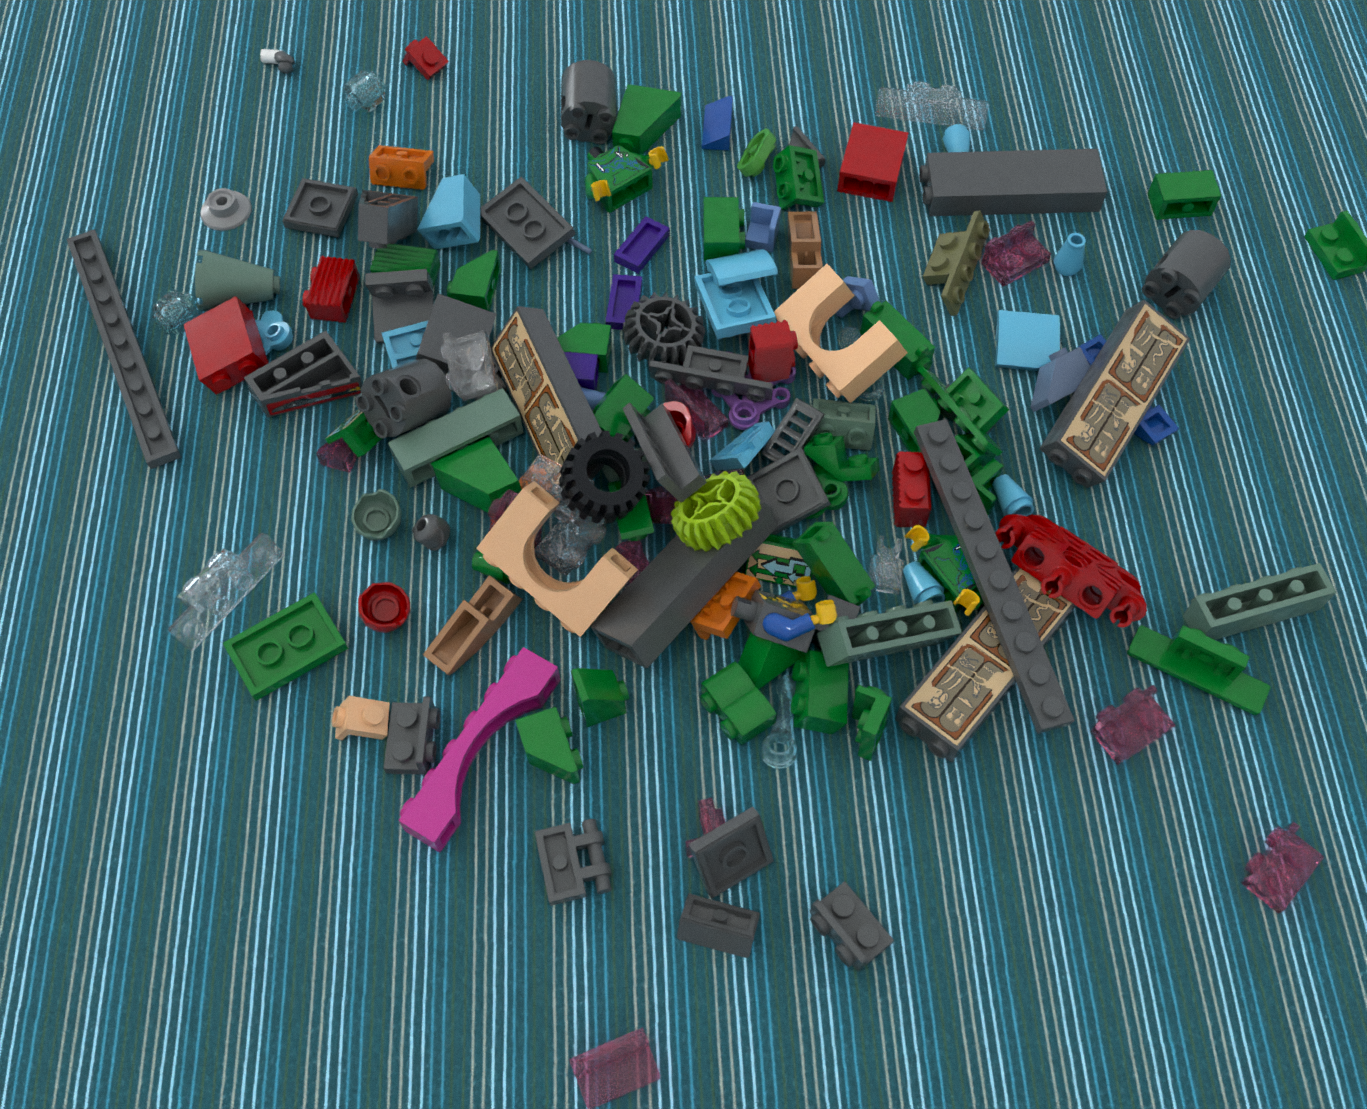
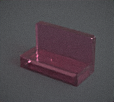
M671 378L665 382L666 402H682L688 407L696 429V435L703 442H706L728 427L729 419L701 390L690 389L685 384L678 386Z
M643 1027L569 1059L588 1109L599 1107L660 1079V1073Z

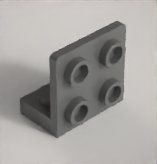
M427 269L365 273L366 286L372 295L374 340L376 343H384L382 332L429 320L434 306L433 282Z

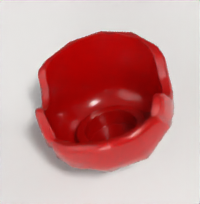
M372 583L359 595V617L365 626L375 632L388 633L401 627L408 619L410 614L409 597L401 587L393 583Z

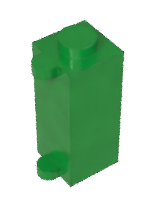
M876 301L871 306L870 311L863 315L860 334L863 335L880 320L908 352L894 367L907 380L917 374L921 375L917 370L921 365L929 370L933 363L932 358L935 346L888 301L882 303Z
M815 522L792 542L827 595L837 597L857 606L871 596V590L875 587V584L833 522Z

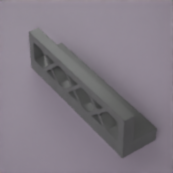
M631 403L623 407V411L657 481L680 503L707 483L672 415L663 404L659 405L646 417Z

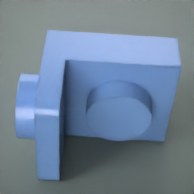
M850 276L843 279L855 296L839 309L836 315L837 317H844L852 309L870 311L871 306L876 301H880L872 280Z

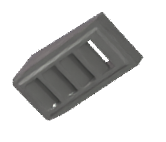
M797 398L769 439L762 454L775 462L785 456L777 451L779 446L790 451V453L800 447L804 450V447L810 442L825 414ZM800 411L812 418L811 422L807 423L797 417L798 412ZM795 423L805 429L803 434H800L790 428L791 424ZM787 434L796 439L797 443L793 445L784 439L785 435Z

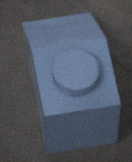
M1065 347L1049 355L1051 362L1039 368L1031 402L1033 412L1076 391L1090 368L1081 347L1070 352Z

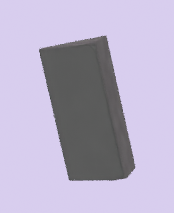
M688 893L679 921L677 938L682 941L748 958L760 913Z

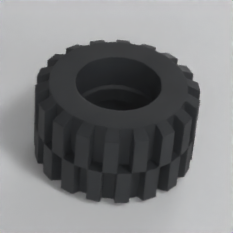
M602 431L599 437L593 432L588 434L585 440L583 438L578 440L575 446L571 448L560 470L562 474L559 478V487H564L561 492L563 500H570L567 507L572 512L576 508L581 512L578 517L585 520L587 516H591L592 523L597 524L600 523L602 518L605 519L606 524L613 523L617 517L619 520L626 517L629 511L631 512L644 496L647 490L645 487L650 479V476L646 475L649 465L648 461H641L645 454L641 449L636 451L633 448L636 444L633 440L629 439L628 442L622 440L623 434L617 432L614 437L610 436L609 431ZM592 464H605L611 467L620 478L621 489L615 492H604L597 489L588 479L586 467Z

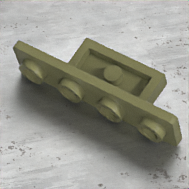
M981 211L973 212L966 231L939 234L922 276L927 285L946 283L941 298L951 316L958 314L961 304L965 300V293L973 279L976 264L981 258L984 243L990 234L989 224L984 220Z

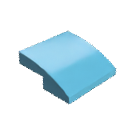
M765 249L706 260L707 271L712 273L714 285L718 286L778 274L772 257Z
M998 310L995 341H997L995 367L1039 371L1041 366L1051 362L1049 355L1060 350L1059 315Z

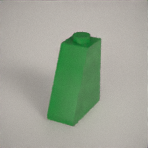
M627 84L612 131L613 148L622 146L630 152L643 155L681 117V92Z
M490 437L431 463L438 484L443 491L495 517L502 515L522 490L519 480Z

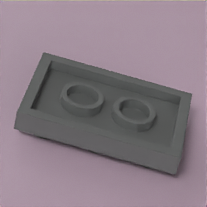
M522 176L480 208V218L530 270L576 235L574 228Z

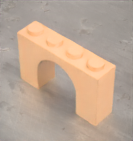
M826 264L774 311V314L778 321H788L790 331L794 330L796 332L798 349L795 350L803 359L809 356L813 360L809 364L810 368L820 379L826 375L830 380L825 384L837 399L843 395L851 404L908 352L880 320L858 340L844 349L829 351L821 348L820 336L824 325L855 296L845 282Z
M533 481L519 492L476 549L483 554V558L487 563L500 568L507 574L514 586L524 589L534 597L536 604L540 608L554 614L567 631L576 633L581 637L638 569L614 548H611L602 556L588 575L580 581L562 582L546 574L537 562L534 542L539 529L560 502Z

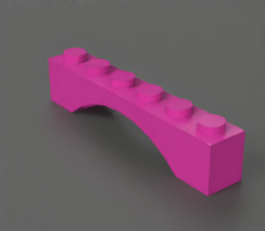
M524 647L517 656L513 655L507 661L503 676L498 683L494 682L489 686L480 708L468 715L463 725L464 730L459 737L452 739L447 744L443 752V759L436 769L431 768L422 780V788L415 798H409L400 811L401 817L398 821L407 833L440 853L461 824L460 803L462 788L468 769L478 751L505 724L527 712L542 708L561 681L556 665Z

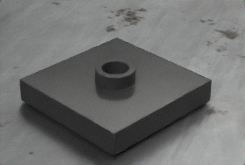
M302 178L282 220L284 227L339 237L358 196L357 189L355 187Z
M802 447L747 477L757 489L759 498L765 500L772 508V515L778 524L772 532L774 535L831 505Z
M754 807L747 809L689 844L702 883L711 899L774 861L760 814Z

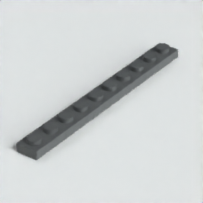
M94 229L66 239L146 463L150 469L181 458L96 230Z
M947 419L916 426L914 435L1037 734L1071 725L1075 721Z

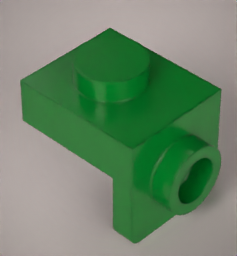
M994 458L985 466L982 464L978 465L970 474L987 515L992 512L996 501V496L989 489L993 487V481L1000 476L1003 465Z

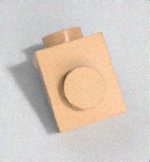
M348 696L340 706H336L333 712L332 727L336 728L335 739L343 740L349 734L383 740L388 733L390 703Z

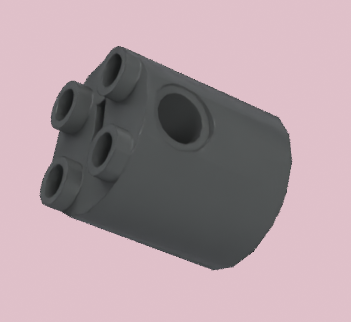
M582 60L572 63L564 70L561 76V126L564 130V136L570 140L604 144L607 142L608 136L612 134L616 121V77L608 66L595 60Z
M1201 230L1186 231L1176 239L1156 266L1149 272L1142 287V292L1146 297L1152 299L1156 305L1163 308L1165 315L1169 318L1177 319L1181 315L1194 313L1229 270L1231 264L1229 251L1221 240L1210 233Z
M416 359L365 379L361 387V393L357 394L355 401L358 409L364 412L375 434L379 438L398 436L425 425L431 420L443 417L451 407L452 394L450 384L444 372L435 363L428 359Z

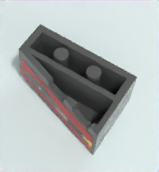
M327 331L320 333L244 377L251 395L267 417L356 396L361 393L362 387L359 374Z

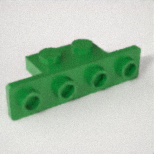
M921 365L917 369L924 377L921 383L932 394L936 392L939 394L940 398L937 401L950 414L954 412L957 415L954 419L955 423L966 433L972 432L974 437L971 441L983 453L989 450L996 456H999L1003 451L986 432L1009 411L1008 407L970 367L947 388L935 374Z
M1140 625L1127 650L1129 656L1255 716L1262 711L1270 691V685L1242 672L1246 668L1250 656L1240 652L1233 645L1223 644L1206 636L1204 632L1195 628H1188L1183 625L1174 638L1170 639Z

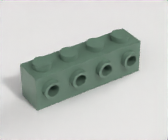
M502 388L493 393H488L481 399L466 406L458 407L453 412L439 419L431 420L418 429L401 434L396 439L388 442L395 463L411 488L435 476L431 465L432 462L487 437H490L495 446L524 433L519 412Z
M1317 563L1303 568L1296 567L1274 576H1264L1246 584H1235L1214 593L1200 594L1191 600V605L1185 611L1183 617L1189 628L1198 629L1204 632L1206 636L1216 640L1318 611L1334 596L1336 590L1322 565Z
M932 600L917 603L913 605V608L906 609L905 605L890 608L881 614H878L877 610L869 611L858 615L855 619H849L848 616L838 617L833 623L829 624L828 628L817 633L826 666L830 667L937 645L961 634L962 631L952 600L933 604Z

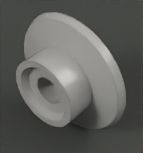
M220 188L208 195L207 200L201 207L200 217L202 222L211 229L219 231L231 230L242 225L249 218L252 205L245 195L227 188Z

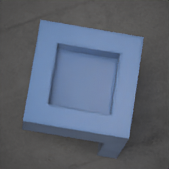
M757 202L752 203L745 247L758 250L765 249L768 252L774 251L779 233L781 207Z

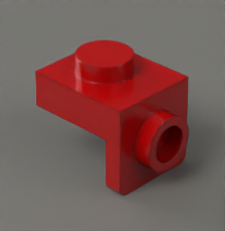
M427 36L419 42L416 39L413 40L405 48L406 55L402 61L406 66L412 63L427 81L445 68L449 62Z

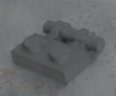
M596 819L583 821L584 834L573 836L570 823L534 831L550 906L587 897L584 882L595 881L598 894L608 893L612 890L609 879L612 876L609 863L605 862L602 849L605 841L603 832L598 831ZM588 849L591 865L580 868L577 851Z

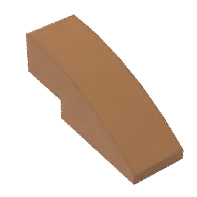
M817 211L788 212V241L792 289H799L823 267Z
M489 575L469 602L463 600L424 652L423 656L447 675H451L495 634L523 599Z

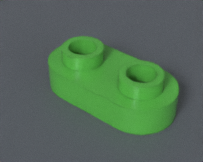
M768 128L761 130L750 140L738 162L737 168L745 177L759 175L765 168L764 163L768 155L775 148L776 137Z

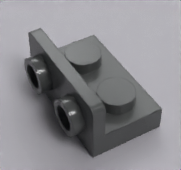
M424 696L422 703L392 702L383 768L386 774L426 775L429 771L430 763L435 762L437 747L436 742L432 741L434 729H439L440 709L435 707L431 697Z
M845 881L822 900L817 899L812 903L810 909L812 917L810 920L813 926L822 936L829 935L837 945L834 949L841 961L848 967L853 965L858 972L894 942L892 937Z

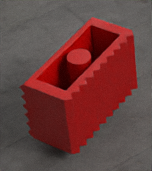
M322 255L317 267H312L311 286L309 290H305L303 293V306L307 309L310 319L346 323L358 281L360 280L356 262L352 258L350 260L340 257L337 259L336 257L331 258Z
M777 320L776 323L771 321L770 324L764 323V325L758 324L757 327L755 325L751 326L748 350V368L751 379L772 382L790 378V368L795 367L793 350L798 349L796 332L794 330L790 331L788 321L783 320L780 322Z
M900 451L896 454L892 470L894 525L896 527H914L915 525L926 527L929 514H931L930 473L922 452Z

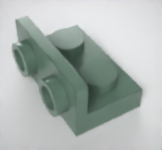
M813 398L812 407L825 414L814 435L830 432L833 436L843 435L845 448L871 450L875 429L876 405L850 404V402Z

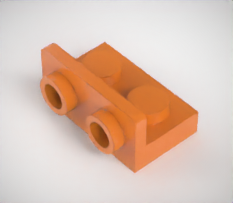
M379 145L369 156L370 182L375 185L424 190L427 187L426 171L434 162V152Z
M735 572L690 621L701 639L707 640L713 634L728 639L740 618L731 616L733 601L736 596L751 600L754 591L759 590L761 587L758 579Z

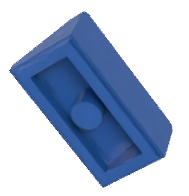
M727 96L705 105L702 149L729 150L733 96Z

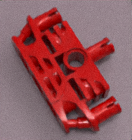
M1009 514L1001 519L999 529L995 532L999 543L1004 542L1001 548L1008 549L1013 545L1018 548L1011 559L1012 563L1042 582L1041 590L1044 595L1049 590L1052 591L1048 596L1049 598H1057L1061 595L1095 619L1099 618L1104 610L1108 608L1111 610V622L1114 624L1119 619L1120 623L1117 627L1121 628L1127 627L1132 621L1141 620L1145 616L1147 604L1141 594V586L1138 579L1118 566L1117 562L1064 527L1056 525L1042 515L1031 514L1023 516L1021 514Z

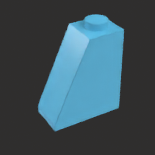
M464 174L442 178L417 229L433 249L476 243L480 240V194Z

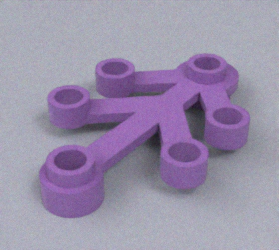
M796 367L790 368L791 374L789 379L769 383H772L773 386L780 382L784 384L792 383L795 380ZM750 372L748 373V376H745V378L751 379ZM783 387L773 390L772 400L764 399L762 402L755 403L744 395L742 400H740L736 394L725 396L711 389L713 395L722 397L730 407L729 421L735 428L740 430H746L755 423H758L760 414L774 407L779 409L786 408L790 403V392ZM783 396L785 397V399L778 400L776 397ZM746 415L748 416V418H742L740 416Z

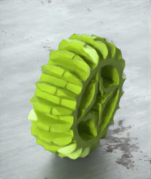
M723 471L718 476L712 473L710 478L705 479L707 482L682 503L679 501L674 503L675 509L671 512L673 529L687 547H692L695 551L703 549L705 552L709 551L712 547L719 550L723 544L728 543L731 545L732 540L735 538H743L742 533L745 530L752 529L751 522L759 519L758 512L762 509L758 496L759 493L745 475H739L737 471L730 474L727 471Z

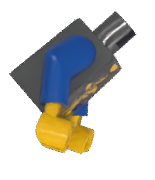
M810 576L796 579L797 591L795 592L788 590L779 596L755 590L751 600L736 596L731 607V616L744 619L745 624L753 635L807 653L817 624L833 623L837 618L834 601L831 599L815 604L816 615H813L803 602L798 601H809L816 597L815 580L811 581Z

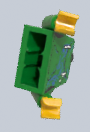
M616 146L607 152H604L600 147H593L587 155L589 160L587 164L588 174L584 180L586 197L590 200H595V202L600 200L606 211L611 213L651 190L652 169H659L662 162L669 161L664 147H656L648 155L630 152L622 146Z
M915 525L905 535V538L914 541L910 547L912 551L916 552L920 548L924 549L920 553L918 562L944 587V602L952 600L956 613L965 607L964 614L966 616H969L973 610L984 607V602L956 535L930 534L924 527Z

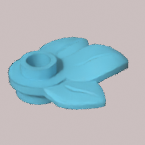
M274 310L265 311L261 320H255L266 355L272 349L283 350L291 344L293 340L292 329L283 321V316L279 312Z

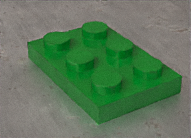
M315 592L223 642L226 651L255 701L349 649Z

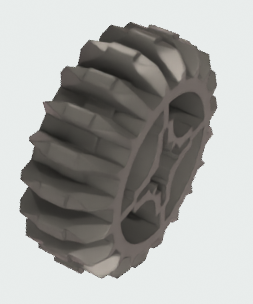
M653 292L650 299L643 295L639 302H633L631 309L625 314V322L622 329L624 331V341L626 345H629L630 354L638 353V362L646 359L648 360V365L651 360L678 365L679 362L683 365L688 345L702 347L705 335L703 317L698 316L697 307L689 308V299L683 302L679 301L678 294L671 298L668 297L667 292L662 297Z

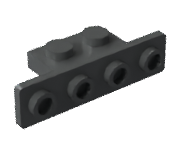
M688 345L683 366L653 360L649 363L650 377L662 384L676 382L685 384L686 387L693 390L707 388L725 396L739 394L756 402H762L764 399L772 400L773 396L772 383L745 378L749 356Z

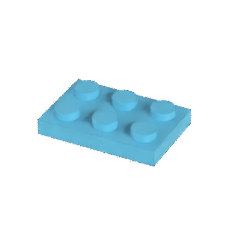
M712 273L694 276L695 287L717 339L749 333L752 325L757 327L758 324H770L771 321L776 323V316L758 278L718 286L714 285Z

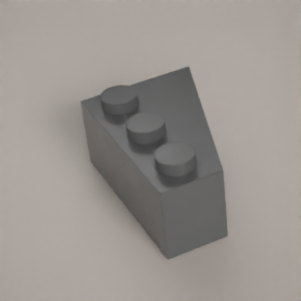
M362 190L358 210V241L369 242V247L387 248V244H396L397 240L407 239L408 235L417 232L418 197Z

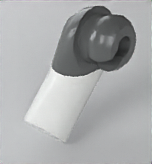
M261 50L260 58L262 63L279 64L278 70L281 73L291 74L293 72L295 60L291 55L282 50Z

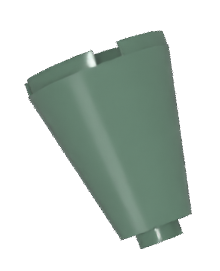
M207 250L197 251V256H203L202 263H196L195 267L196 298H202L203 304L197 305L199 311L211 310L235 296L244 304L274 300V294H280V276H274L273 269Z

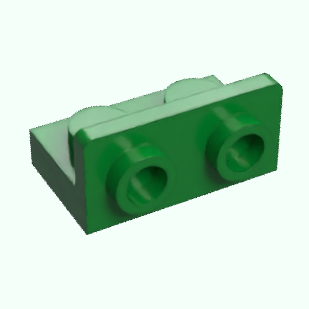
M788 145L773 158L779 206L781 210H787L794 204L818 208L824 203L817 150Z
M1347 210L1340 212L1334 223L1311 228L1306 232L1304 238L1333 280L1359 274L1367 269V237Z
M861 685L857 686L852 710V718L859 721L857 725L859 730L855 738V742L860 743L858 756L869 761L872 760L886 728L892 698L886 696L884 691L873 686H868L867 688Z

